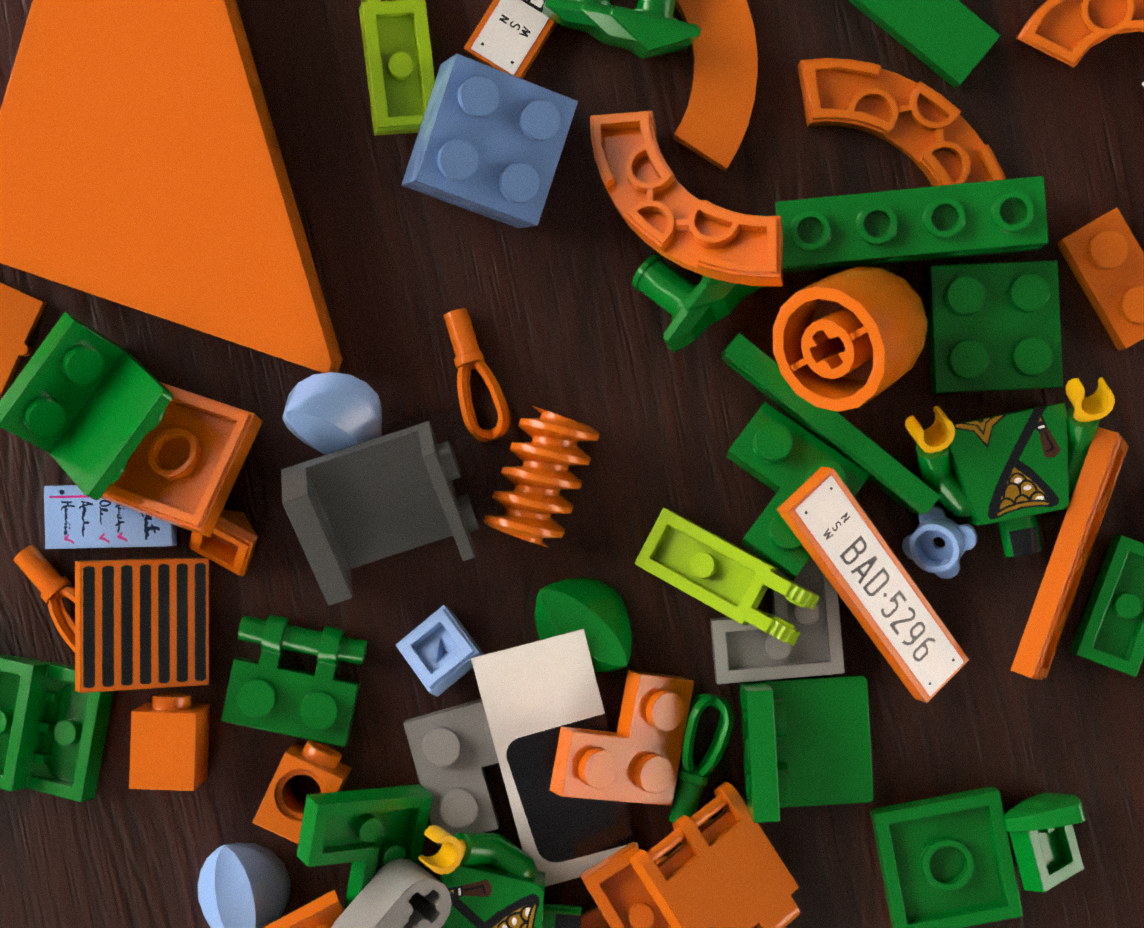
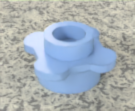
M933 505L927 514H919L920 524L913 534L907 535L904 538L902 549L904 554L921 569L935 573L940 578L950 579L955 577L960 571L959 560L964 552L971 550L976 545L977 533L971 525H959L946 517L944 510L940 506ZM941 537L945 541V546H936L934 538Z

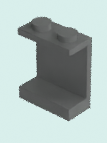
M430 421L281 469L282 504L328 606L353 598L350 569L450 536L454 537L463 561L475 558L470 532L480 529L479 520L469 493L460 496L456 493L452 480L461 478L454 451L449 440L438 444Z

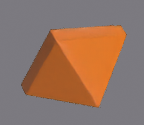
M223 509L210 538L192 531L188 547L239 576H244L248 571L258 536L244 512Z

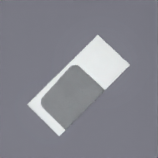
M584 629L471 658L522 850L533 858L537 871L546 873L545 887L579 878L580 874L633 841L638 847L627 802L561 797L549 790L561 726L609 731Z

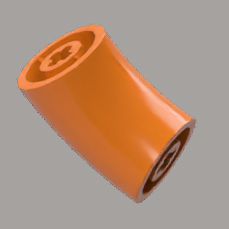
M858 266L828 276L797 291L780 307L773 325V353L781 375L797 395L815 407L840 412L862 406L912 369L925 346L928 321L921 298L904 278L884 268Z

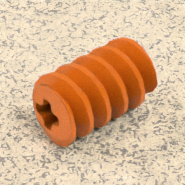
M532 406L541 414L540 418H520L518 424L523 431L532 437V441L512 442L510 446V451L524 462L523 466L503 467L501 475L515 486L514 491H494L492 496L496 502L506 509L505 515H485L483 522L496 530L514 537L549 547L542 541L543 538H563L565 529L552 519L551 515L571 514L574 507L573 504L560 494V490L580 489L582 481L568 468L570 465H589L591 457L577 446L578 441H598L600 433L594 428L575 420Z

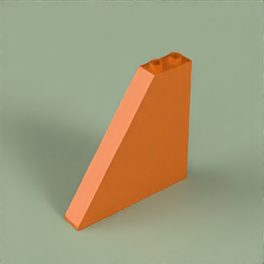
M33 0L0 109V263L322 373L339 372L343 359L236 0Z

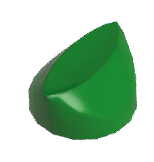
M578 576L549 584L539 590L534 617L540 640L584 629L595 673L619 670L628 665L632 644L630 618L625 601L614 587L598 578Z

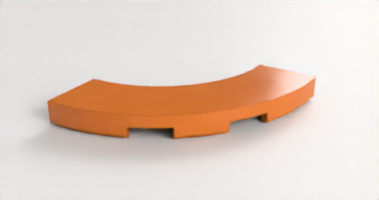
M676 0L675 7L680 13L683 22L698 25V28H701L700 36L691 44L693 52L691 95L684 117L673 139L726 172L741 145L749 125L756 95L758 50L747 0Z
M837 58L800 60L798 72L807 127L840 126L866 132L885 140L908 156L921 169L932 186L1006 179L992 149L988 144L985 145L976 131L960 115L961 111L944 96L921 81L919 83L914 82L895 72L882 69L881 65L864 61Z
M653 111L590 116L594 158L604 186L617 211L628 226L646 244L681 267L709 278L750 286H783V225L781 216H757L734 212L714 205L707 200L700 201L689 193L677 181L660 152Z

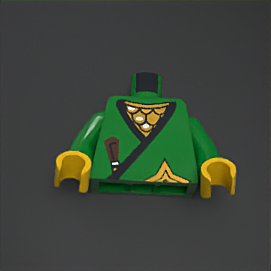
M1103 377L1098 379L1097 390L1089 397H1084L1085 389L1079 378L1069 380L1065 388L1073 407L1066 411L1065 403L1050 404L953 424L941 408L935 406L933 407L935 421L931 427L923 430L921 424L913 415L909 416L905 420V427L917 442L916 453L921 481L941 496L938 501L951 515L963 517L967 524L979 526L998 522L1005 557H1016L1043 551L1036 514L1068 508L1069 495L1074 492L1090 444L1098 430L1100 419L1107 416L1115 404V397Z
M437 825L429 826L425 830L424 835L433 842L442 843V846L437 854L428 857L420 855L418 859L434 873L441 875V882L445 884L450 892L452 902L450 914L441 928H581L582 906L544 903L546 873L537 871L533 858L501 834L459 832L453 836Z

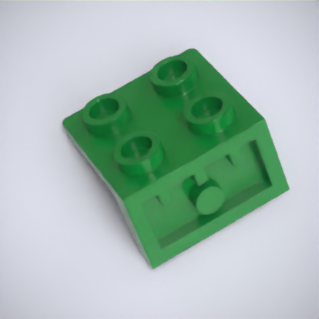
M64 312L0 400V428L48 452L84 495L94 500H99L109 485L115 483L122 476L128 459L146 434L159 425L173 395L123 346L69 313Z
M858 674L786 678L739 683L745 796L748 812L754 823L780 822V808L869 803L873 800L868 683L864 676Z

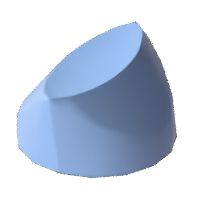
M335 372L314 374L298 382L288 395L282 417L285 425L297 438L324 455L382 436V405L379 396L368 383L352 375Z
M256 843L225 844L217 848L206 858L200 870L197 884L198 901L203 916L210 928H263L283 917L291 898V879L285 864L272 850Z

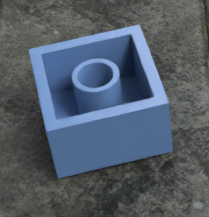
M455 54L440 64L401 186L518 229L538 226L578 101L460 54Z

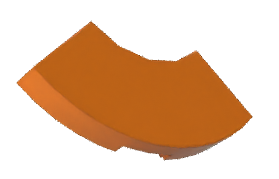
M1047 0L1025 23L1016 39L1074 68L1091 47L1116 34L1144 32V0Z

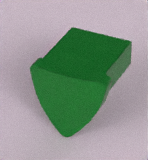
M1064 793L1038 794L1017 804L1003 816L1006 831L1010 834L1025 891L1045 893L1084 869L1073 824L1086 821L1082 802L1076 795Z

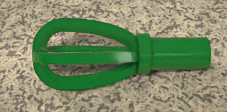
M699 694L691 700L681 752L682 766H680L677 775L680 780L669 816L671 823L675 822L682 815L690 818L697 812L703 788L708 785L710 773L718 765L729 742L734 724L733 712L729 702L718 695ZM715 707L720 711V719L713 740L699 766H695L693 751L699 718L706 708Z

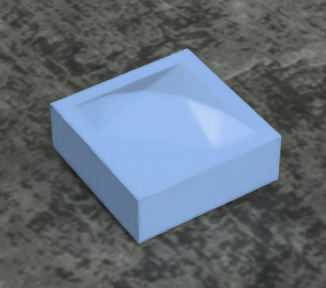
M445 605L440 607L396 644V647L428 692L436 697L473 668L471 658L484 655L453 611Z

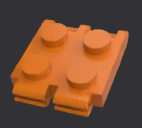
M723 782L714 790L715 798L689 818L686 815H682L673 822L674 831L648 852L640 849L630 857L632 867L672 928H785L800 915V910L791 897V894L799 888L798 884L760 825L753 822L748 812V807L738 791L728 782ZM723 808L724 811L722 813H720L716 818L710 819L713 815H715L718 811H720ZM682 842V845L678 847L675 851H673L669 856H664L677 844Z

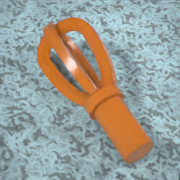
M461 308L444 314L443 317L456 356L453 360L456 369H458L457 392L465 426L479 441L487 442L506 435L511 426V414L507 401L496 377L484 362L485 359L479 348L468 309ZM472 369H476L482 376L497 410L498 422L494 428L489 430L482 429L477 422L470 386Z
M34 544L30 545L16 555L14 562L41 592L40 597L48 604L51 618L57 630L75 653V621L62 599L66 597L75 603V587L72 586V583L66 576L62 577Z

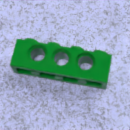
M1044 176L775 202L776 216H781L783 225V273L1038 250L1049 243Z

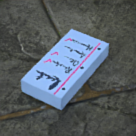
M77 485L44 486L45 549L167 547L177 545L176 525L102 498L94 500L84 495Z

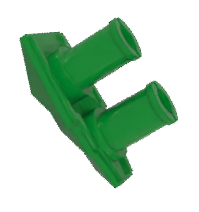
M545 0L542 10L544 15L563 27L589 33L603 44L628 49L641 59L688 49L700 36L701 28H698V25L679 21L673 17L676 0H637L635 9L615 7L610 3L611 0Z
M657 254L652 255L642 263L632 280V285L636 290L643 292L672 315L671 324L663 333V339L669 350L673 353L695 341L710 325L729 315L744 298L762 288V286L729 283L702 276L701 282L695 286L662 260L663 258Z

